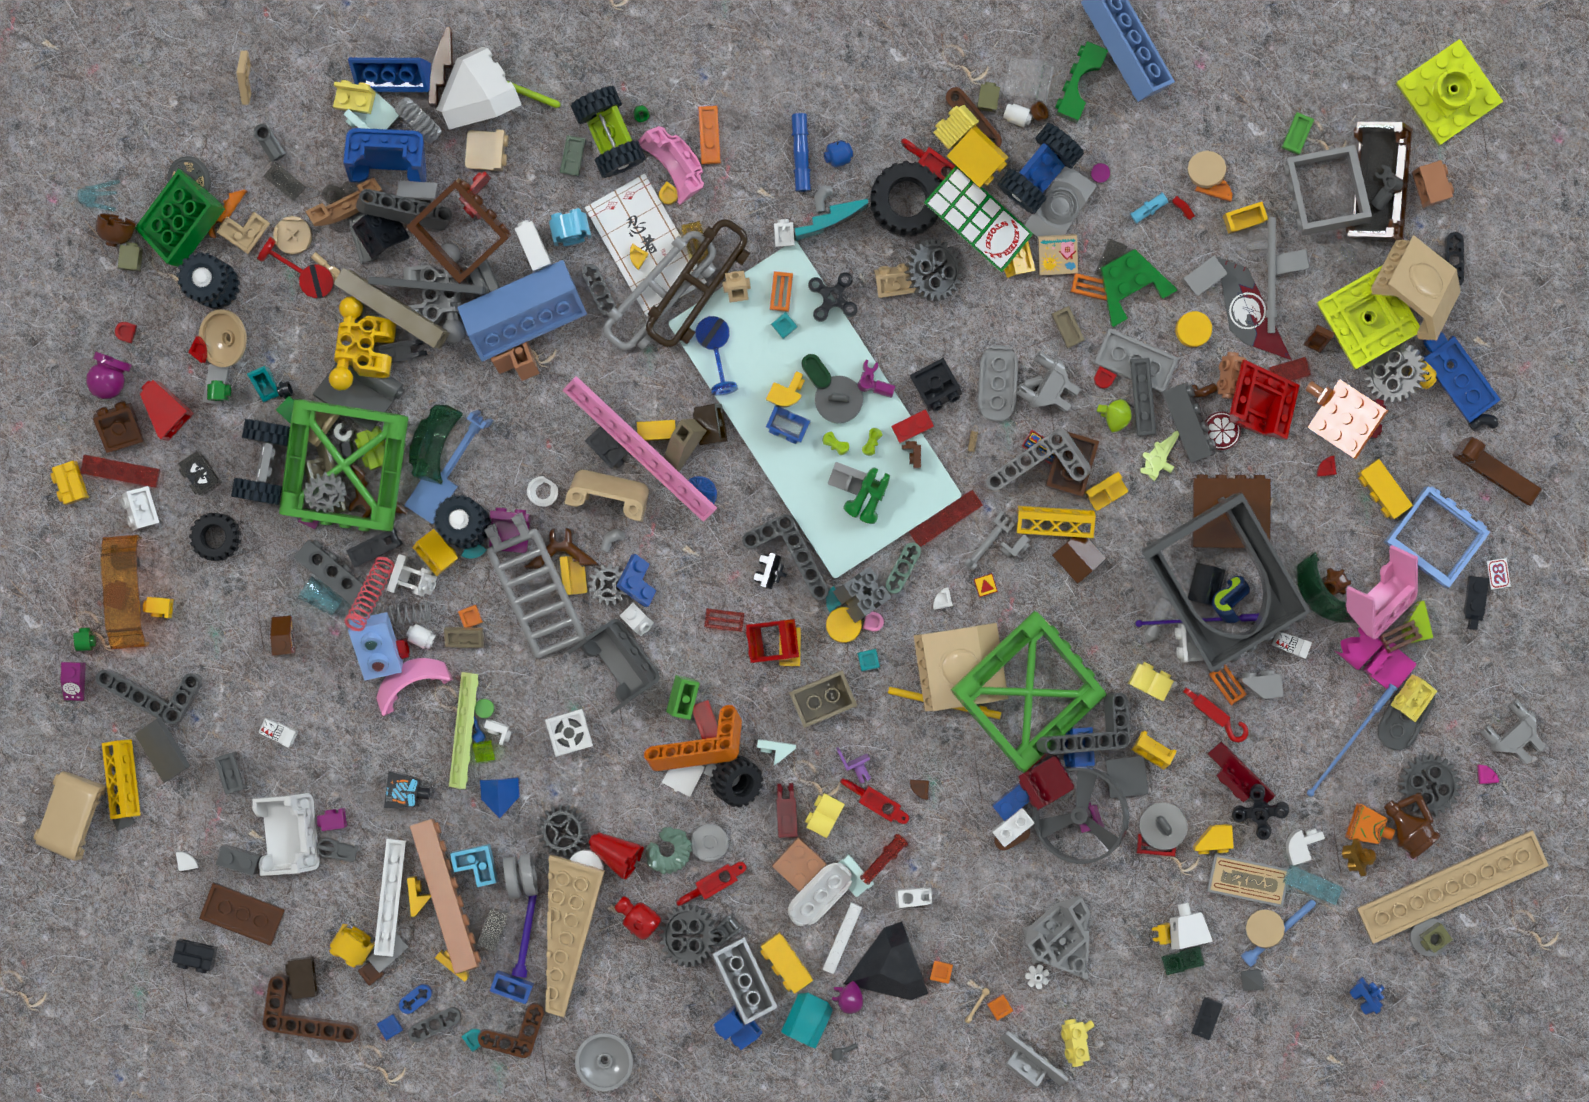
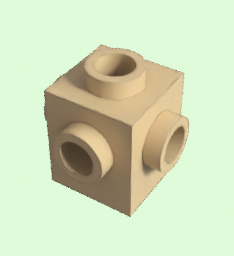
M744 270L725 273L726 281L723 282L724 293H728L729 302L749 300L747 289H751L750 280L745 278Z

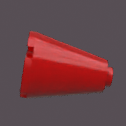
M600 832L593 834L588 843L590 844V850L620 878L625 880L636 869L634 865L637 861L640 862L644 852V847L640 844Z

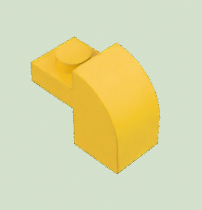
M796 371L788 388L774 382L766 401L779 407H790L796 404L802 397L796 390H801L804 384L803 374Z

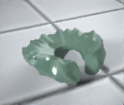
M664 827L659 832V837L663 841L671 842L674 845L675 851L673 855L665 857L660 853L658 844L650 842L646 848L647 864L651 869L660 871L662 874H672V872L682 870L686 863L689 862L692 844L686 837V832L680 829H673L672 827Z

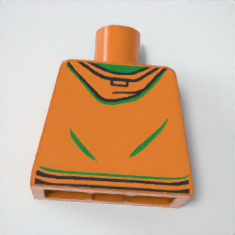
M1357 803L1345 837L1352 840L1359 839V841L1379 844L1381 837L1391 840L1395 829L1386 826V817Z

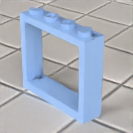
M1427 486L1423 488L1412 503L1413 506L1406 511L1384 543L1389 547L1393 545L1417 556L1418 568L1443 587L1449 588L1490 532L1486 529L1487 526L1483 522L1473 520L1471 518L1472 515L1468 511L1458 509L1452 499L1448 497L1445 499L1440 495L1441 492L1438 489H1435L1433 486L1431 488ZM1426 496L1478 533L1447 576L1396 539Z

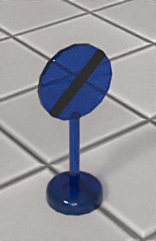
M708 316L698 323L696 339L702 347L714 350L721 383L712 386V395H727L738 390V385L734 381L725 382L718 350L729 339V327L722 318Z

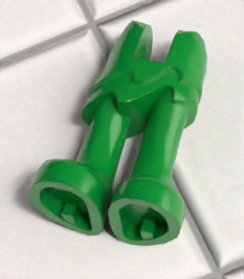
M875 467L871 468L864 477L862 487L856 498L846 501L843 509L850 516L857 518L868 493H870L871 498L859 517L862 522L868 524L876 523L878 514L875 512L879 500L882 501L890 480V475L887 473L884 474L880 481L876 480L878 469Z

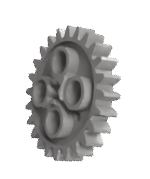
M1403 342L1373 359L1371 363H1366L1370 369L1364 371L1369 374L1365 380L1371 382L1367 385L1368 388L1373 389L1371 393L1374 395L1378 394L1377 398L1380 400L1384 398V401L1387 403L1391 399V402L1396 404L1397 399L1404 403V397L1411 400V393L1417 395L1415 389L1423 388L1419 383L1426 382L1422 375L1427 374L1426 371L1422 370L1427 364L1421 362L1424 360V357L1422 355L1418 356L1420 351L1414 350L1413 345L1410 344L1408 346V343ZM1400 355L1399 361L1394 363V357ZM1385 368V374L1380 377L1379 373L1381 369ZM1412 368L1411 375L1406 377L1407 369ZM1397 381L1398 387L1392 390V384Z

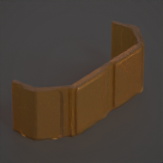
M139 535L103 537L100 562L104 617L111 649L147 647V645H150V642L145 641L141 627L136 559L138 540H142V537H139Z

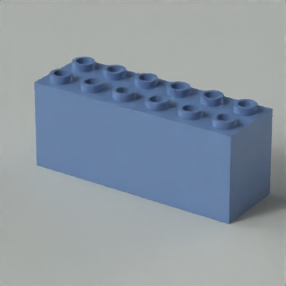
M563 260L457 307L468 337L481 361H485L587 315L577 288Z

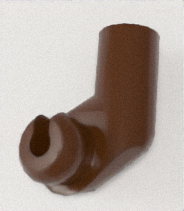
M1214 383L1199 390L1196 384L1191 385L1195 392L1194 398L1206 397L1217 392V386Z

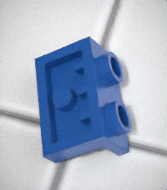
M1093 727L1071 728L1066 734L1092 733ZM1083 738V740H1082V745H1083V747L1085 746V739H1084V738ZM1067 739L1065 740V744H1064L1066 748H1067V746H1068V741H1067ZM1094 751L1064 753L1063 755L1066 767L1095 766Z

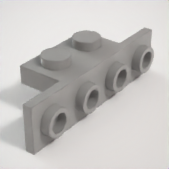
M1007 1031L1000 1036L1002 1041L1014 1049L1005 1066L1033 1088L1039 1086L1045 1075L1058 1085H1062L1069 1079L1062 1070L1049 1064L1048 1059L1035 1053L1030 1045L1021 1042L1016 1034Z

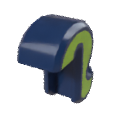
M1238 575L1230 578L1227 581L1229 587L1220 589L1212 598L1214 610L1221 620L1226 623L1240 621L1232 608L1250 593L1249 585L1242 576Z

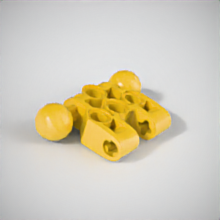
M353 296L344 298L339 304V312L344 320L339 323L334 355L337 367L329 374L330 385L338 391L348 389L353 383V375L348 369L349 365L353 367L359 376L388 378L390 376L392 357L373 352L374 343H393L397 324L387 318L366 316L358 323H355V320L363 312V305L361 301ZM369 326L372 330L367 331L363 328ZM348 341L351 344L345 346L342 344V342ZM368 344L370 347L363 348L361 345ZM364 361L367 365L361 366L358 363Z

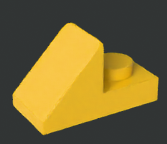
M417 876L407 878L411 917L416 916L431 898V894L419 895L422 887L421 881L417 880Z
M441 950L435 959L454 973L448 951L444 952ZM469 971L455 975L465 982L469 978Z

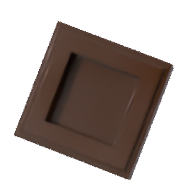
M370 962L358 970L368 986L385 975L383 970L379 973Z

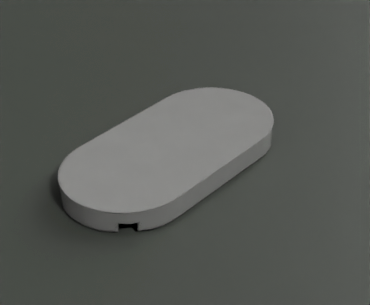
M994 345L988 348L980 359L978 409L986 419L994 422L1009 418L1016 407L1017 395L1015 391L1017 390L1018 358L1009 347L1004 345Z

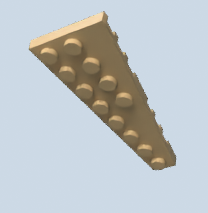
M551 854L548 859L546 1012L565 1017L605 870Z

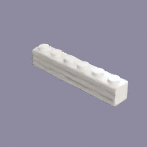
M850 903L823 970L834 974L862 906Z

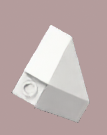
M478 48L457 58L436 109L442 112L448 129L494 118L522 105L515 87L511 82H507L505 72L499 63L493 62L491 58L492 53L488 48Z

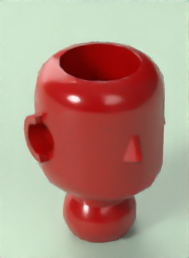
M623 896L614 907L617 913L626 916L622 922L623 926L640 940L648 939L661 923L660 916L649 906L642 902L634 906L626 896Z

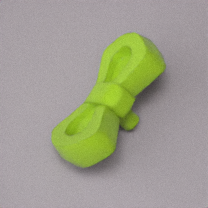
M872 428L869 430V439L862 447V452L865 455L872 456L875 454V446H878L877 441L883 435L880 429Z
M833 432L824 434L822 438L823 444L831 446V450H836L839 455H844L849 451L848 442L838 441Z

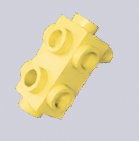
M1076 1019L1065 1020L1061 1030V1036L1066 1047L1065 1057L1068 1063H1072V1067L1083 1066V1062L1090 1060L1086 1040L1088 1035L1086 1032L1094 1027V1023L1091 1020L1085 1024L1083 1022H1076Z

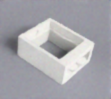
M525 220L518 223L515 231L533 272L552 265L533 221Z

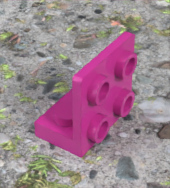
M1393 642L1389 644L1390 648L1396 646V644ZM1382 645L1363 671L1386 689L1390 683L1399 688L1417 664L1399 649L1387 653L1384 645Z

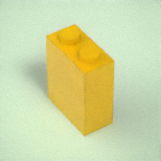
M977 126L971 128L947 155L979 188L984 184L988 186L994 180L992 175L996 171L1001 172L1007 165L1005 161L1009 158Z

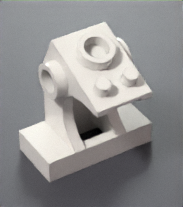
M398 554L386 591L396 593L398 586L402 585L414 589L413 593L419 596L431 595L436 587L437 577L432 575L431 570L421 568V571L405 566L408 556ZM411 572L421 576L418 586L408 583Z

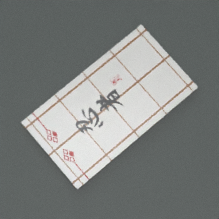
M641 174L636 179L585 207L632 292L674 247L671 243L680 236L645 174ZM632 243L649 253L639 270L634 267L630 259ZM686 246L654 279L666 292H668L692 257ZM697 264L694 266L690 274L695 270ZM700 274L697 279L706 284L705 278ZM691 284L679 298L697 288ZM649 286L637 298L646 317L649 316L647 314L653 305L657 307L662 300Z

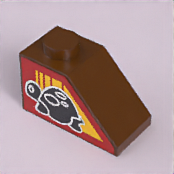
M291 615L272 617L270 640L272 656L295 653Z

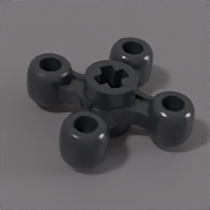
M841 273L834 287H826L818 277H813L809 280V290L819 293L823 297L822 305L813 312V317L816 321L824 322L828 317L829 310L833 307L840 308L847 317H853L857 314V305L846 301L842 296L843 290L851 286L853 282L850 273ZM847 277L849 281L843 283L841 279ZM818 282L819 287L814 288L812 283ZM830 293H834L835 296L838 295L835 302L827 298V296H830ZM849 306L853 307L854 311L851 313L847 312L846 310ZM819 311L824 313V316L821 318L817 316Z
M1254 784L1250 789V797L1254 801L1253 806L1249 808L1242 805L1234 807L1232 818L1236 822H1243L1245 819L1251 818L1258 824L1256 828L1257 837L1261 840H1266L1271 836L1272 832L1271 826L1267 822L1268 818L1272 816L1280 819L1286 818L1290 808L1286 802L1282 801L1273 806L1269 805L1264 801L1265 788L1261 784Z

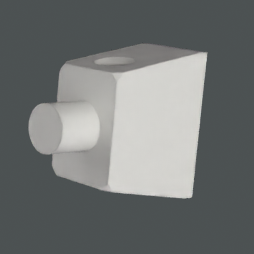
M1189 903L1178 904L1180 916L1170 918L1171 949H1183L1212 942L1203 914L1201 912L1191 913Z

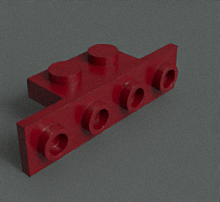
M1219 742L1207 753L1221 767L1216 775L1219 781L1226 785L1233 795L1243 803L1250 797V789L1254 784H1261L1265 788L1264 801L1267 803L1276 796L1222 742Z

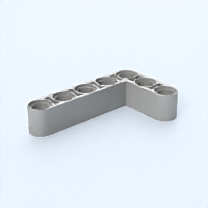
M1057 429L988 476L986 484L989 489L997 491L1054 452L1070 476L1076 481L1084 480L1090 474L1091 467L1070 435L1064 429ZM1055 434L1062 437V443L1055 441ZM1039 445L1046 447V454L1040 452ZM1066 450L1073 453V459L1066 457ZM1024 455L1031 458V464H1027L1024 461ZM1013 466L1016 469V474H1011L1008 467ZM1077 466H1080L1084 469V475H1080L1077 473ZM994 476L1000 479V485L994 483Z

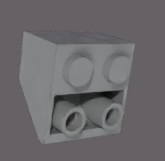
M1262 670L1260 675H1256V672L1241 673L1242 677H1237V681L1258 698L1284 697L1281 673H1275V670Z

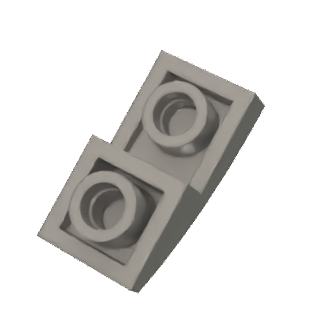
M1307 249L1276 255V275L1310 268Z

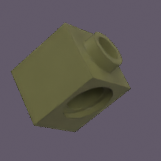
M985 82V84H981L977 104L979 110L996 113L1000 87L996 86V83Z
M126 242V245H120L117 268L141 272L143 249L138 247L137 243Z
M1439 922L1419 935L1422 939L1420 943L1423 948L1433 953L1453 940ZM1433 934H1437L1439 937L1438 941L1432 944L1430 938Z

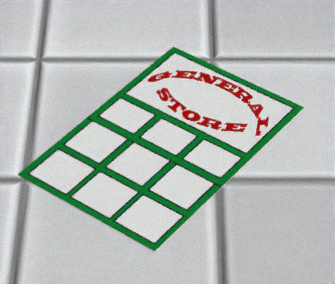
M957 166L953 168L924 202L1001 273L1033 235L1026 226L985 189L979 188Z

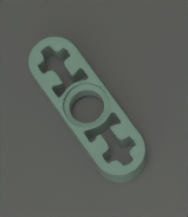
M911 542L905 545L885 583L888 592L895 594L902 590L921 554V548L918 544ZM915 546L917 554L911 556L910 560H914L911 564L908 560L902 559V556L904 555L907 558L909 554L907 548ZM902 562L909 566V570L905 574L900 573L897 569L898 565ZM894 572L901 577H905L903 581L899 579L897 582L899 585L898 589H890L891 585H889V582H893L896 579V576H893Z

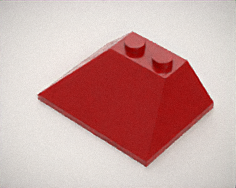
M1242 360L1229 414L1230 422L1260 435L1288 439L1300 385L1247 360Z

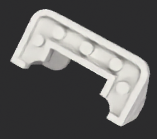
M302 793L252 799L253 812L257 817H264L267 855L262 856L258 863L260 876L295 874L317 869L320 858L317 851L318 839L312 795Z

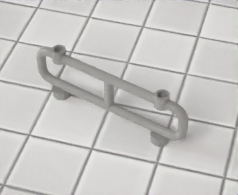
M691 231L682 238L678 236L671 243L674 247L618 308L613 307L607 313L609 318L604 324L603 331L606 338L614 346L626 351L637 345L643 350L650 343L652 338L647 334L646 323L627 343L621 342L611 332V327L648 286L662 299L667 292L654 279L691 239H697L702 243L705 239L702 233ZM712 242L707 248L708 255L691 273L695 278H698L701 274L708 279L717 269L711 263L716 255V249ZM686 280L683 282L658 320L691 285Z

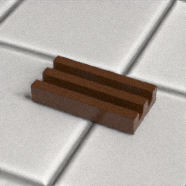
M1412 620L1379 637L1387 653H1390L1422 638V635L1419 634V629L1415 626V621ZM1410 626L1411 630L1388 641L1386 640V637ZM1412 633L1415 637L1390 648L1389 644Z

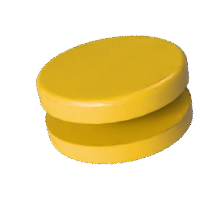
M1188 312L1181 316L1176 323V337L1180 343L1187 347H1199L1205 344L1211 337L1212 323L1202 312Z
M847 607L833 610L826 620V629L829 636L841 643L854 640L859 635L862 626L861 620L854 623L846 611L849 609Z

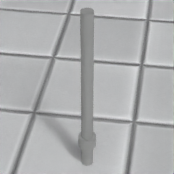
M1268 217V309L1266 310V317H1268V333H1275V317H1277V309H1275L1276 217Z

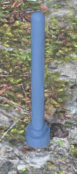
M1314 900L1307 902L1284 922L1285 932L1315 907L1316 902ZM1256 947L1248 952L1245 951L1241 958L1249 967H1252L1258 959L1257 956L1265 948Z

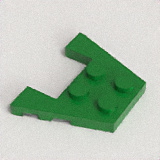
M1136 249L1130 250L1101 267L1111 327L1128 319L1119 301L1151 282L1161 299L1177 291V288Z

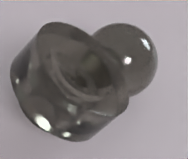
M346 181L341 188L330 184L323 189L322 196L327 203L332 204L342 199L344 194L348 196L356 192L357 186L354 182ZM334 191V195L329 197V192Z

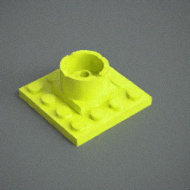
M1460 39L1396 82L1400 91L1439 146L1503 102Z
M1382 266L1316 303L1354 370L1417 335L1420 328L1409 306L1399 297L1372 294L1371 287ZM1365 315L1369 318L1368 322L1364 318Z

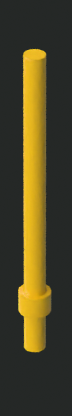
M889 686L888 694L924 702L921 693ZM979 705V708L987 717L1000 720L1002 712L990 710L986 706ZM965 707L952 708L968 712Z

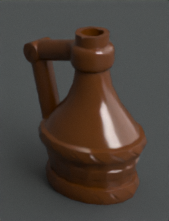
M1417 792L1398 803L1391 800L1384 806L1386 814L1392 817L1396 824L1397 846L1407 851L1410 858L1415 859L1440 838L1439 832H1435L1431 825L1434 820L1421 793ZM1416 802L1424 818L1406 814L1401 808Z

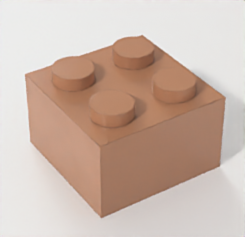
M1442 160L1420 166L1412 172L1423 209L1443 203L1453 197L1454 188L1452 183L1448 182L1446 176L1448 175V169L1442 163Z
M797 837L772 864V867L800 892L825 867L826 862L800 837Z

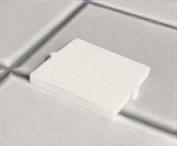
M699 765L669 769L662 783L673 788L675 792L679 791L690 797L705 767Z

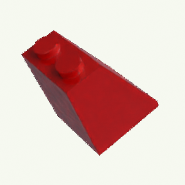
M156 380L147 381L141 388L143 391L140 393V396L157 436L161 440L169 441L192 417L194 412L161 382Z

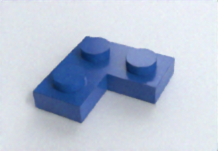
M632 554L616 587L642 606L648 607L656 593L653 587L642 580L650 564L637 554Z

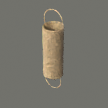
M971 431L968 445L969 452H975L978 431Z

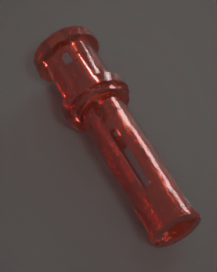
M895 834L893 836L894 839L883 847L881 855L860 876V879L865 884L869 885L891 860L898 857L897 854L903 848L908 846L907 841L901 835Z

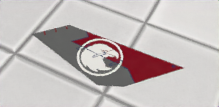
M1217 257L1227 272V275L1221 278L1230 331L1244 344L1292 360L1276 326L1275 333H1268L1267 307L1249 269Z

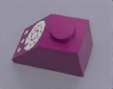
M61 662L60 682L64 700L84 701L86 662Z

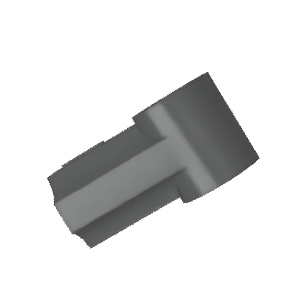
M259 124L255 127L254 136L272 163L286 155L269 126ZM261 129L268 130L266 138L259 137Z

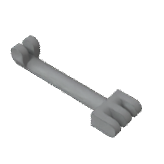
M1002 511L993 520L997 526L972 557L965 561L964 565L971 571L976 568L977 561L1002 530L1008 533L1016 524V522L1012 521L1007 526L1006 523L1010 519L1008 516L1001 521L1000 518L1004 514Z

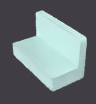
M849 854L838 862L846 865L852 873V883L849 890L855 897H858L867 888L869 889L874 885V882Z

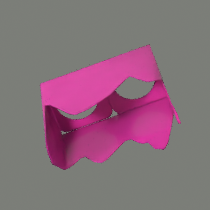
M1358 627L1360 637L1343 639L1340 641L1343 653L1335 651L1355 670H1359L1383 645L1379 638L1373 639L1367 636L1360 627Z

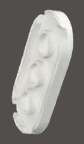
M832 863L825 866L793 898L788 907V915L794 924L798 926L814 924L845 894L852 883V873L846 865Z

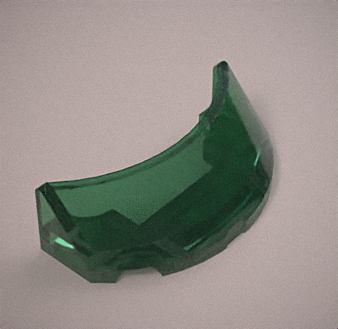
M434 405L430 409L429 416L420 421L413 435L409 450V463L413 466L411 473L414 477L442 485L443 481L440 473L442 449L453 426L462 417V412L449 405Z
M1311 552L1297 564V585L1302 598L1321 617L1336 622H1350L1353 618L1347 612L1346 603L1334 597L1325 587L1318 571V554Z

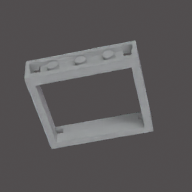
M1355 145L1287 158L1286 164L1283 165L1284 175L1288 176L1289 183H1287L1288 193L1293 196L1291 206L1293 212L1297 213L1295 223L1298 230L1300 229L1302 236L1370 223L1372 214ZM1347 157L1360 213L1308 223L1295 166Z

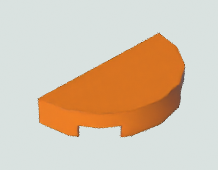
M1225 180L1218 185L1212 186V188L1197 186L1195 189L1196 192L1232 202V192Z

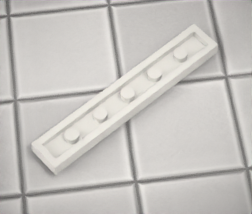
M386 839L374 955L393 957L406 841Z

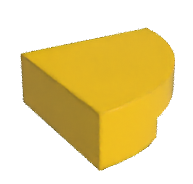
M632 243L630 259L634 267L639 270L649 253Z

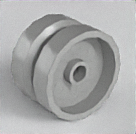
M531 853L520 855L519 866L514 856L503 858L504 876L509 898H520L522 886L527 897L537 895V873Z

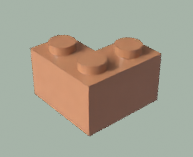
M528 341L491 357L499 374L515 368L522 381L540 374Z

